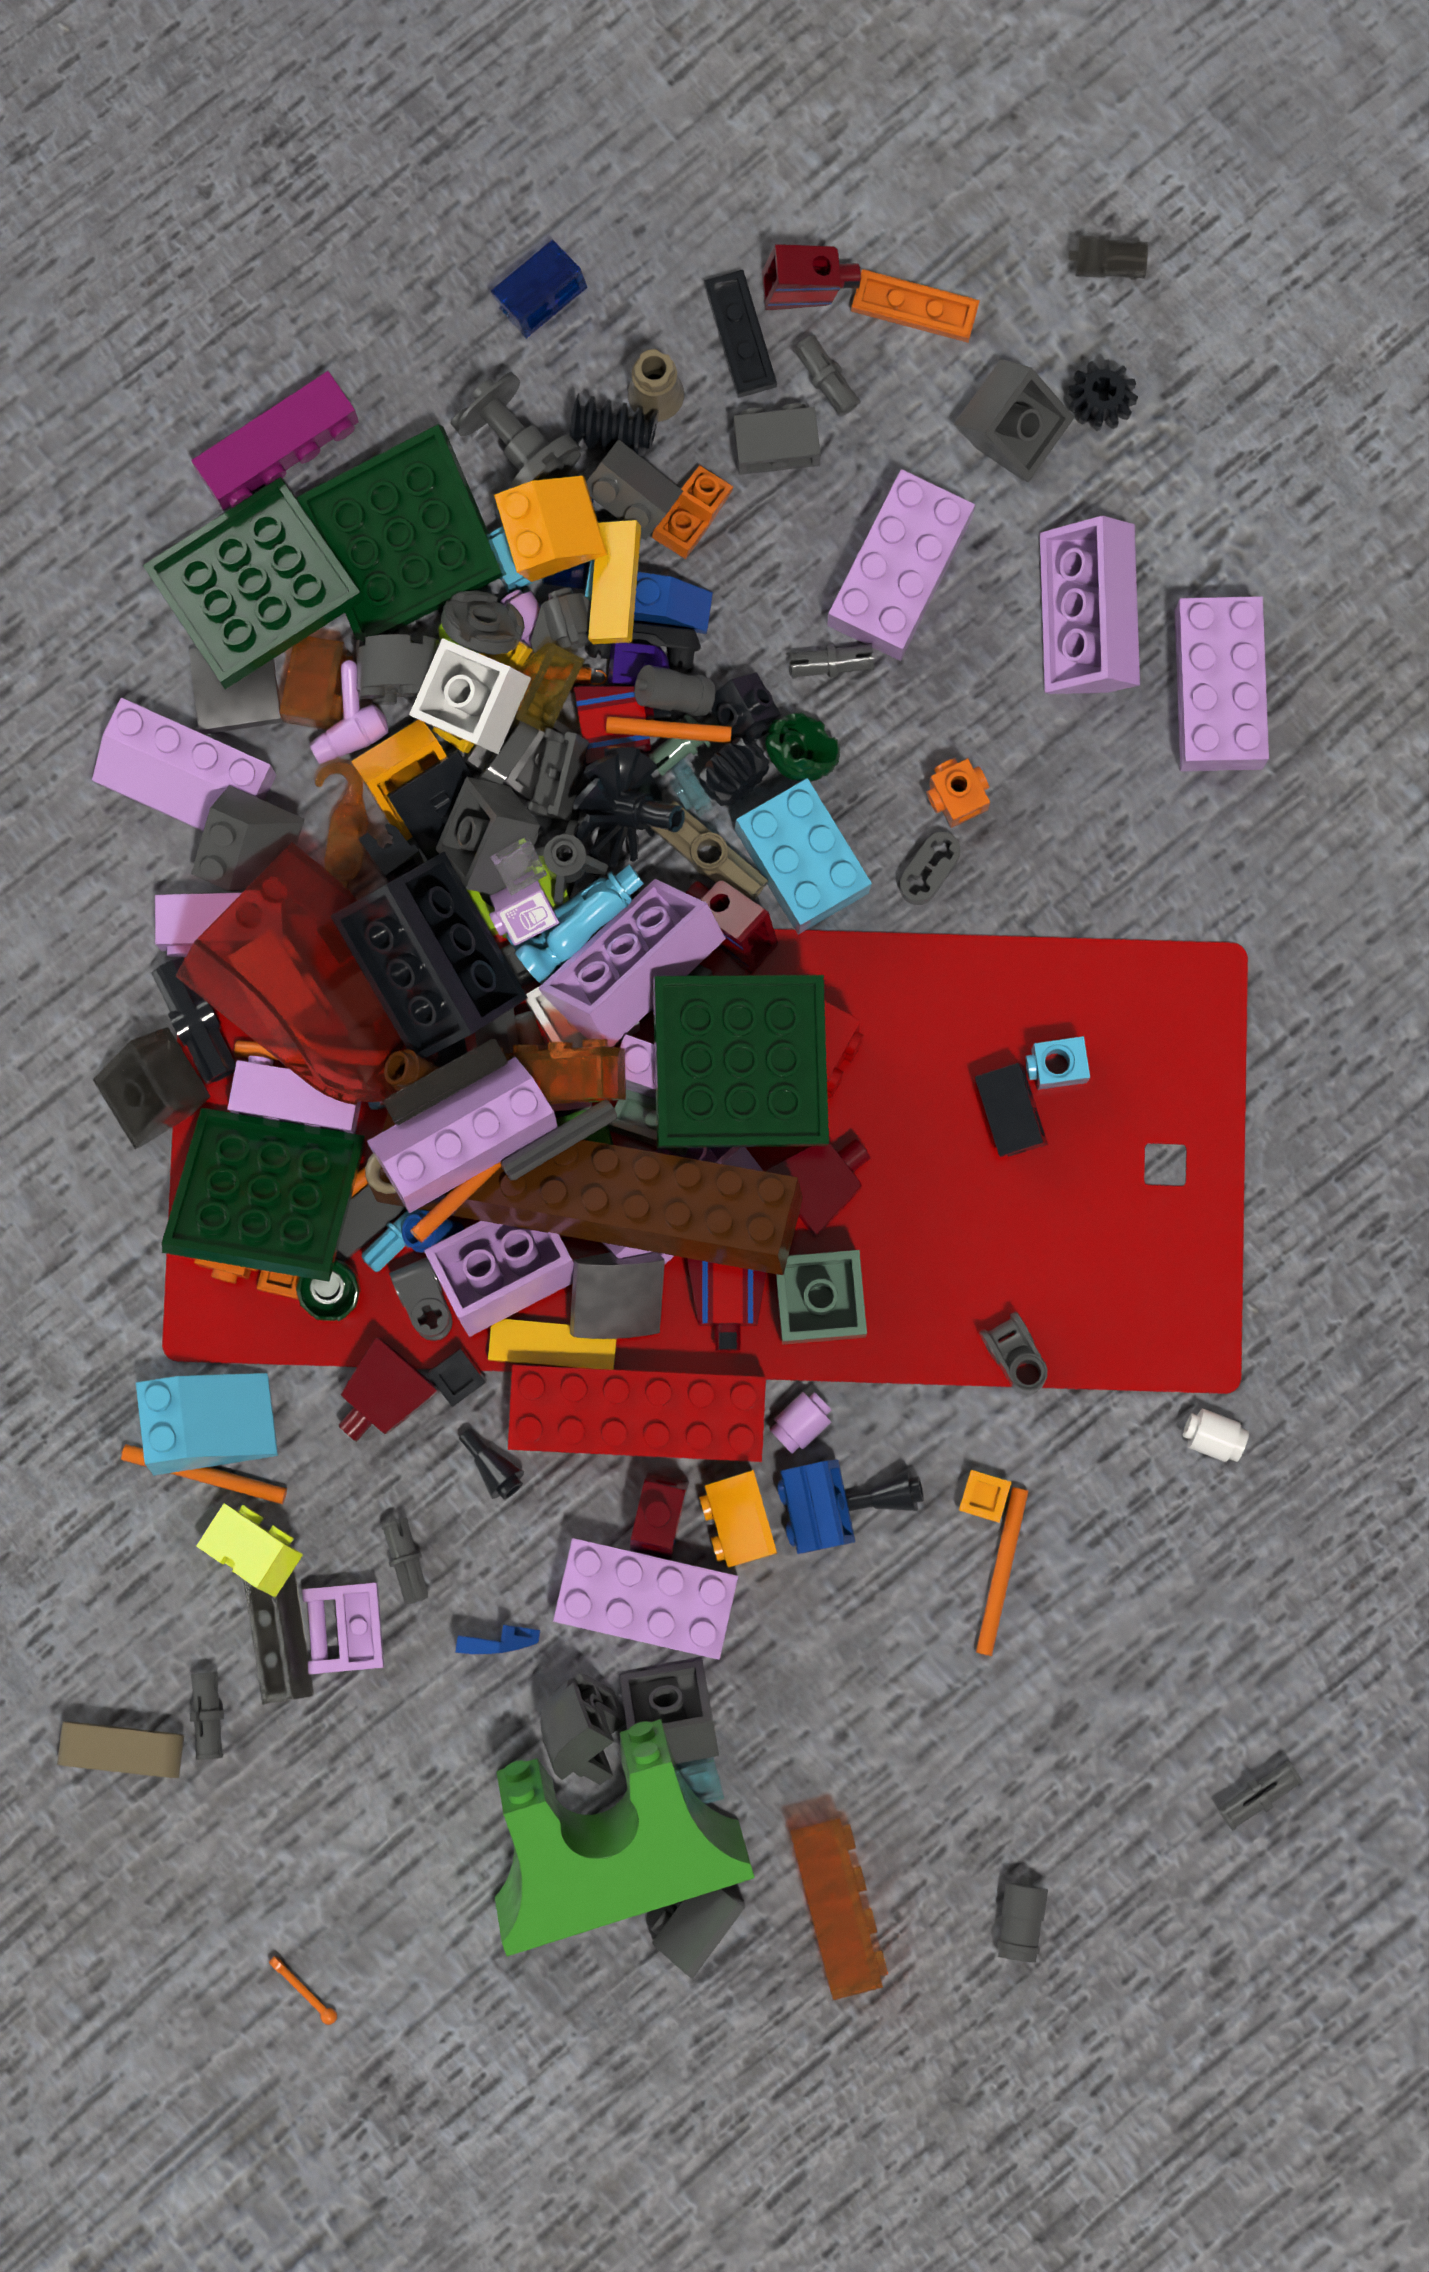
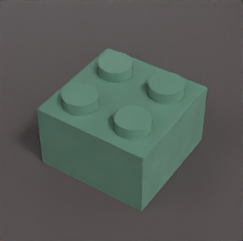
M860 1250L788 1256L784 1275L776 1274L782 1345L866 1338L867 1328Z

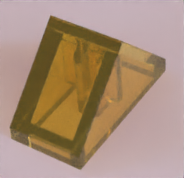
M550 642L542 646L524 662L519 671L531 677V680L514 718L544 733L546 728L552 729L585 660Z

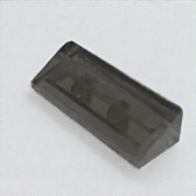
M495 1038L490 1039L384 1099L383 1103L394 1123L398 1126L508 1064V1061Z
M292 1571L276 1598L257 1589L243 1579L262 1705L313 1696L311 1674H308L307 1662L309 1658L295 1572Z

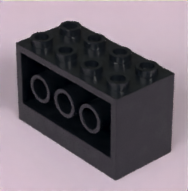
M445 852L440 853L331 915L332 920L406 1049L412 1050L423 1058H427L475 1033L528 999Z

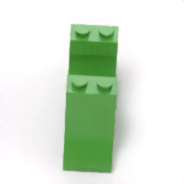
M661 1719L653 1722H639L628 1730L620 1732V1756L627 1791L614 1807L599 1814H577L562 1806L555 1796L553 1780L538 1758L530 1761H515L504 1769L496 1771L503 1814L514 1843V1856L510 1873L502 1889L495 1896L501 1941L506 1956L755 1878L739 1821L712 1810L689 1788L676 1766Z

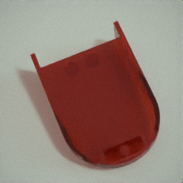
M292 842L194 941L176 977L306 1083L324 1095L353 1105H357L359 1101L380 1102V1105L399 1101L410 1095L413 1091L395 1090L387 1082L384 1068L391 1054L406 1050V1047L331 918V915L356 902L357 899L325 868ZM439 1051L425 1059L435 1064Z

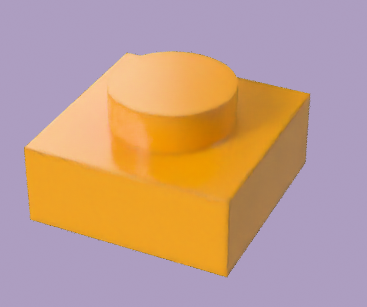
M970 1470L958 1511L1000 1523L1011 1482Z

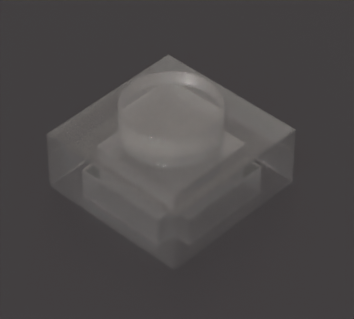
M527 836L490 857L511 896L547 875L533 844Z

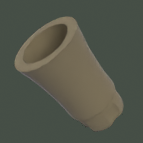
M657 349L647 350L640 354V358L637 359L632 368V380L628 387V402L634 412H636L639 406H642L646 420H649L654 410H659L658 422L667 420L674 416L681 408L684 400V388L677 376L676 366L669 355L662 354Z

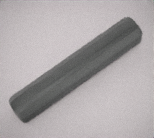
M603 1100L501 1162V1167L510 1180H516L617 1119V1113L608 1100Z

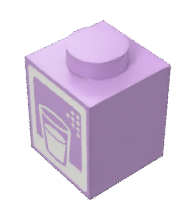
M535 873L490 896L495 911L489 913V916L498 934L502 936L508 933L514 946L559 924L553 907Z

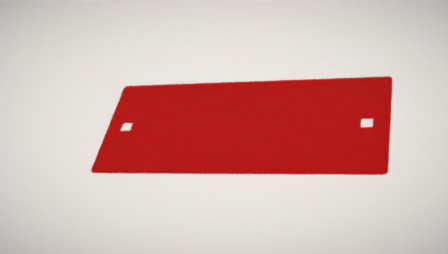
M285 915V938L302 961L308 974L322 994L361 970L353 955L337 964L313 931L314 928L331 916ZM774 929L778 945L752 974L719 947L715 948L700 963V965L712 970L713 976L824 975V1001L861 1020L859 1032L864 1035L862 1038L863 1042L851 1063L844 1059L839 1068L844 1071L842 1074L843 1078L831 1099L828 1098L829 1143L838 1153L854 1139H857L869 1153L871 1159L853 1172L862 1184L860 1191L817 1237L812 1235L798 1217L788 1256L860 1250L867 1335L866 1338L782 1345L776 1274L766 1273L758 1325L741 1326V1350H715V1326L698 1325L688 1258L674 1256L664 1265L660 1333L631 1338H618L616 1341L614 1370L766 1377V1380L1011 1387L1001 1368L988 1352L979 1332L983 1329L987 1331L992 1330L1009 1320L1010 1314L1016 1311L1030 1332L1034 1345L1047 1366V1379L1042 1388L1228 1394L1239 1387L1242 1375L1248 956L1241 945L1229 942L805 930L797 934L795 930ZM499 934L493 936L500 949L511 944L507 938H503ZM233 949V954L241 949ZM192 950V956L183 958L188 963L202 995H206L222 1026L219 1030L235 1062L237 1060L248 1062L249 1059L235 1056V1044L237 1041L284 1044L273 1031L227 959L230 956L208 955V950ZM535 980L523 986L522 989L527 994L541 984ZM526 1000L513 1008L514 1016L531 1011ZM331 1006L323 1010L329 1019L328 1022L293 1043L297 1045L351 1048L350 1041L346 1035L347 1030ZM650 1011L639 1021L640 1031L633 1034L632 1037L654 1044V1012ZM386 1012L365 1025L372 1026V1033L378 1050L395 1051L406 1048ZM537 1021L544 1044L550 1046L551 1051L548 1053L550 1059L534 1067H526L524 1061H521V1064L525 1069H530V1075H546L547 1079V1076H553L555 1071L564 1070L566 1067ZM473 1033L465 1038V1042L469 1052L473 1078L477 1079L481 1077L476 1036ZM178 1035L168 1219L201 1108L231 1113L228 1110V1104L234 1073L218 1082L207 1085L204 1079H202L188 1047H184ZM1084 1036L1090 1079L1087 1083L1037 1090L1036 1080L1028 1079L1048 1145L1009 1157L1007 1155L999 1157L975 1076L1016 1063L1022 1064L1027 1074L1025 1056L1032 1055L1031 1049L1034 1043ZM622 1042L577 1068L579 1072L588 1071L592 1107L603 1100H608L615 1108L623 1091L613 1086L610 1074ZM1051 1054L1045 1059L1046 1067L1050 1072L1062 1074L1067 1071V1061L1063 1056ZM274 1060L273 1062L274 1067L289 1069L290 1063L309 1065L315 1068L314 1074L330 1076L331 1070L355 1074L354 1069L357 1067V1065ZM360 1075L355 1076V1081L361 1082ZM364 1091L356 1134L365 1136V1147L358 1171L366 1166L369 1157L373 1154L367 1141L382 1133L390 1107L371 1110ZM429 1103L404 1108L418 1111ZM610 1131L613 1145L650 1152L658 1149L657 1146ZM1147 1144H1173L1186 1147L1185 1185L1145 1184V1146ZM811 1146L745 1148L761 1169L766 1172L771 1167ZM452 1215L447 1218L460 1222L464 1229L480 1221ZM387 1227L345 1262L358 1275L361 1292L357 1306L340 1321L316 1320L300 1306L299 1300L258 1290L257 1285L261 1274L259 1269L257 1272L251 1270L249 1279L237 1277L236 1284L212 1278L213 1270L195 1264V1258L166 1254L162 1348L164 1354L176 1362L358 1367L373 1341L379 1337L416 1369H432L461 1347H463L480 1371L512 1372V1365L541 1366L488 1361L491 1326L469 1337L443 1287L441 1292L452 1315V1329L442 1340L430 1341L423 1338L412 1325L389 1273L427 1257L425 1252H416L411 1247L407 1248L405 1246L378 1272L372 1270L362 1259V1253L388 1229ZM559 1235L573 1263L575 1259L610 1253L601 1242ZM573 1283L505 1319L570 1325ZM433 1310L427 1312V1321L422 1323V1325L427 1324L431 1329L437 1328V1319L442 1317V1315L437 1316ZM1012 1333L998 1342H1002L1015 1334ZM1023 1364L1016 1369L1017 1379L1025 1385L1035 1384L1039 1380L1040 1374L1038 1369L1031 1364Z

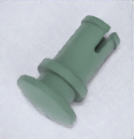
M686 714L684 716L688 723L699 724L690 715ZM669 738L646 756L656 763L658 772L664 776L668 770L688 754L692 753L695 755L698 752L696 748L703 742L708 748L712 744L710 741Z

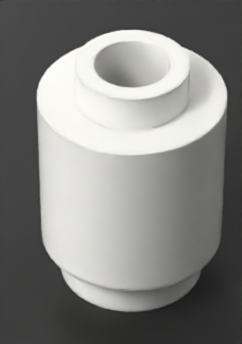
M1202 1408L1198 1415L1190 1414L1183 1431V1437L1188 1439L1187 1447L1224 1462H1227L1228 1459L1238 1462L1246 1447L1249 1430L1241 1428L1240 1422Z

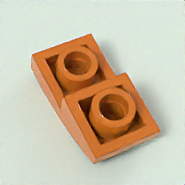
M700 465L681 488L683 490L682 494L654 529L651 537L684 559L689 556L733 490L732 485Z

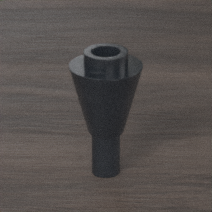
M472 1428L461 1434L459 1440L475 1458L474 1462L490 1497L495 1499L501 1496L503 1499H507L515 1494L523 1485L520 1479L524 1475V1471L491 1447H487Z
M907 1470L871 1487L868 1491L847 1494L846 1498L849 1511L869 1507L917 1511V1502L924 1501V1494L919 1476L912 1478L910 1470Z

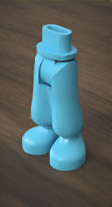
M630 864L617 875L610 871L607 874L609 879L599 878L573 898L554 909L559 924L541 932V935L538 937H532L514 946L508 933L505 934L516 950L515 954L541 985L579 951L598 929L612 920L633 901L630 895L644 885V883Z

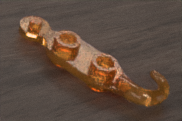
M334 762L324 766L317 774L315 786L321 787L329 775L340 774L346 778L348 783L347 792L331 818L324 859L325 868L331 876L332 882L324 891L323 903L325 908L334 914L352 903L348 883L360 873L364 850L358 839L368 832V817L363 800V780L353 766L343 762Z

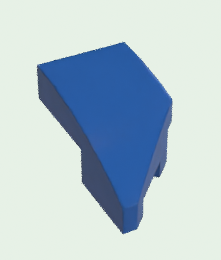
M503 1625L501 1641L459 1635L455 1653L495 1654L519 1650L539 1643L540 1630Z

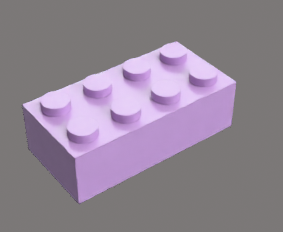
M901 469L828 613L827 626L866 645L872 644V648L901 661L973 518L975 504Z
M1263 596L1180 598L1175 608L1180 771L1263 770L1269 760Z
M572 1538L553 1622L720 1660L738 1576Z

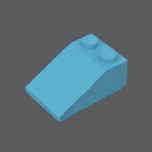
M268 1373L174 1376L136 1382L144 1462L153 1476L278 1456Z

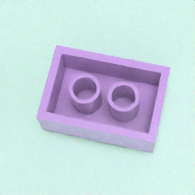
M479 1221L424 1250L459 1321L469 1337L573 1283L574 1263L559 1234L546 1233Z

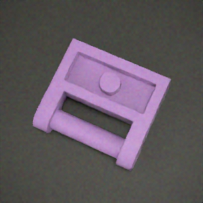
M378 1583L302 1589L303 1602H307L312 1660L307 1662L308 1674L385 1667ZM335 1599L340 1659L328 1660L324 1600Z

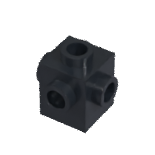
M757 672L728 681L715 692V700L711 708L719 726L732 727L731 742L736 738L748 737L751 741L761 738L768 733V724L781 715L771 693L766 689Z

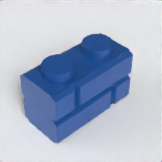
M838 1459L780 1471L782 1480L778 1482V1494L781 1502L788 1506L791 1521L787 1522L786 1533L790 1544L793 1547L796 1546L797 1554L855 1543Z

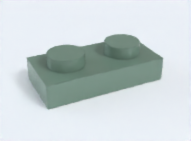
M623 1089L614 1108L617 1113V1119L608 1124L609 1130L657 1146L656 1099ZM663 1148L682 1155H686L688 1148Z

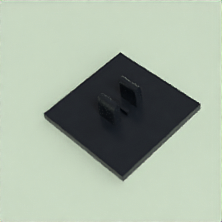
M457 750L387 794L427 860L439 855L436 846L466 777L474 778Z

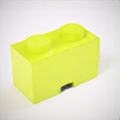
M224 1503L196 1547L221 1564L230 1566L233 1569L232 1572L257 1589L276 1598L303 1554L290 1546L294 1538L274 1525H272L269 1531L262 1527L260 1524L264 1518L245 1505H242L238 1511Z

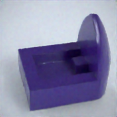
M611 643L608 684L635 687L637 676L645 665L670 669L667 655L658 646Z

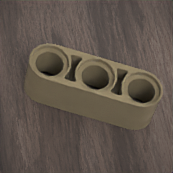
M63 1721L57 1765L179 1778L184 1735Z

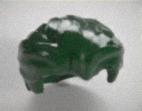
M792 713L772 721L768 730L769 734L766 737V748L770 761L775 765L779 773L792 780L801 782L808 778L811 782L817 781L833 772L834 767L839 763L840 747L838 739L828 736L823 722L808 717L804 713Z

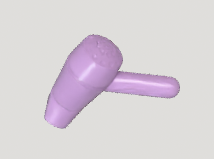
M347 660L341 665L344 718L310 742V748L319 764L368 747L388 734L386 717L377 706L371 704L360 708L359 692L357 691V665L351 660Z

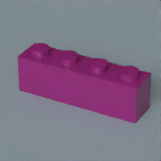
M327 371L191 461L204 484L222 510L225 511L253 495L252 492L264 484L267 486L280 477L283 479L287 474L286 470L296 463L304 464L314 459L321 452L320 448L334 439L337 442L349 436L354 431V425L359 423L355 409L329 371Z

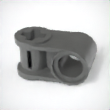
M425 1257L390 1272L389 1275L403 1307L406 1308L416 1331L423 1338L430 1341L442 1340L452 1329V1315L441 1292L442 1287L428 1258ZM432 1310L437 1316L442 1315V1317L437 1319L438 1327L435 1329H431L427 1324L422 1325V1323L427 1321L426 1313Z
M1016 1311L1010 1314L1009 1320L992 1330L987 1331L983 1329L979 1332L991 1357L999 1365L1010 1386L1016 1392L1022 1395H1031L1037 1393L1043 1387L1047 1379V1366L1034 1345L1030 1332ZM1012 1333L1015 1334L1002 1342H998ZM1031 1364L1038 1369L1040 1374L1039 1380L1035 1384L1025 1385L1017 1379L1016 1369L1020 1365Z

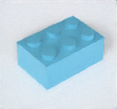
M808 778L736 819L734 829L761 875L768 880L767 885L797 934L804 932L869 894L872 885L870 879Z

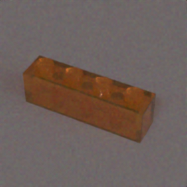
M607 1039L582 1040L581 1048H573V1042L547 1043V1050L538 1051V1045H513V1053H504V1048L485 1047L479 1048V1056L462 1057L463 1086L516 1057L533 1077L549 1105L626 1100L625 1048L608 1047Z
M837 1816L791 1828L790 1833L832 1999L837 2000L883 1988L880 1977L888 1975L883 1951L873 1950L870 1935L878 1932L872 1908L863 1909L859 1893L867 1891L861 1865L852 1867L848 1851L856 1849L850 1824L841 1825L840 1817Z

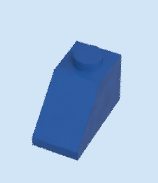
M638 572L634 622L695 629L696 633L707 634L713 592L672 576Z

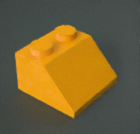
M584 476L533 480L494 495L516 571L530 582L608 555Z
M416 720L351 761L389 824L395 826L406 841L413 836L387 794L446 757L434 734L425 722L421 720Z
M754 1470L705 1485L707 1495L700 1496L699 1499L705 1520L714 1519L718 1536L711 1537L717 1562L726 1560L727 1566L730 1568L777 1554Z

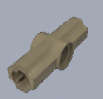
M673 801V802H672L671 804H669V805H679V804H678L676 801ZM683 807L681 809L685 812V819L682 828L678 832H670L666 829L651 826V829L692 863L698 873L707 876L715 884L717 881L722 880L754 901L768 883V880L727 846L721 836L712 833ZM705 846H714L719 849L721 856L715 863L709 864L701 861L698 853Z

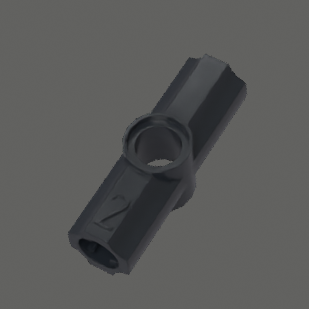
M181 957L160 965L151 974L170 1010V1013H168L170 1021L184 1047H188L202 1079L208 1085L230 1076L235 1072L236 1062L219 1030L222 1026L206 995H202L188 963Z

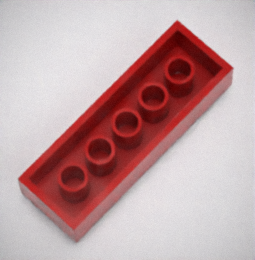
M512 1365L508 1450L762 1462L766 1377Z

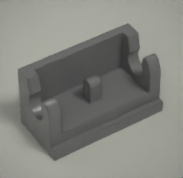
M546 728L544 738L547 740L533 799L532 802H528L527 809L533 815L569 822L573 813L574 800L577 796L589 741L576 733L566 732V734H561Z

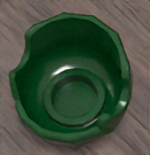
M335 1259L329 1282L299 1277L296 1292L300 1306L316 1320L340 1321L357 1306L361 1287L358 1275L353 1268L344 1261Z

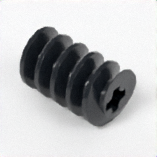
M578 393L571 415L569 433L578 445L585 436L588 449H594L601 439L602 449L606 453L620 440L629 448L633 446L634 452L643 458L647 450L650 451L652 448L659 410H654L649 420H646L642 406L637 408L632 417L628 414L627 403L623 402L617 413H614L610 399L605 401L601 409H597L595 396L591 395L586 405L583 406L581 405Z

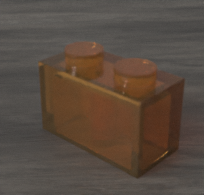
M308 636L292 647L280 715L284 723L328 730L334 725L335 719H342L343 699L342 695H340L342 685L341 665L347 660L353 661V657L347 655L348 651L344 642Z

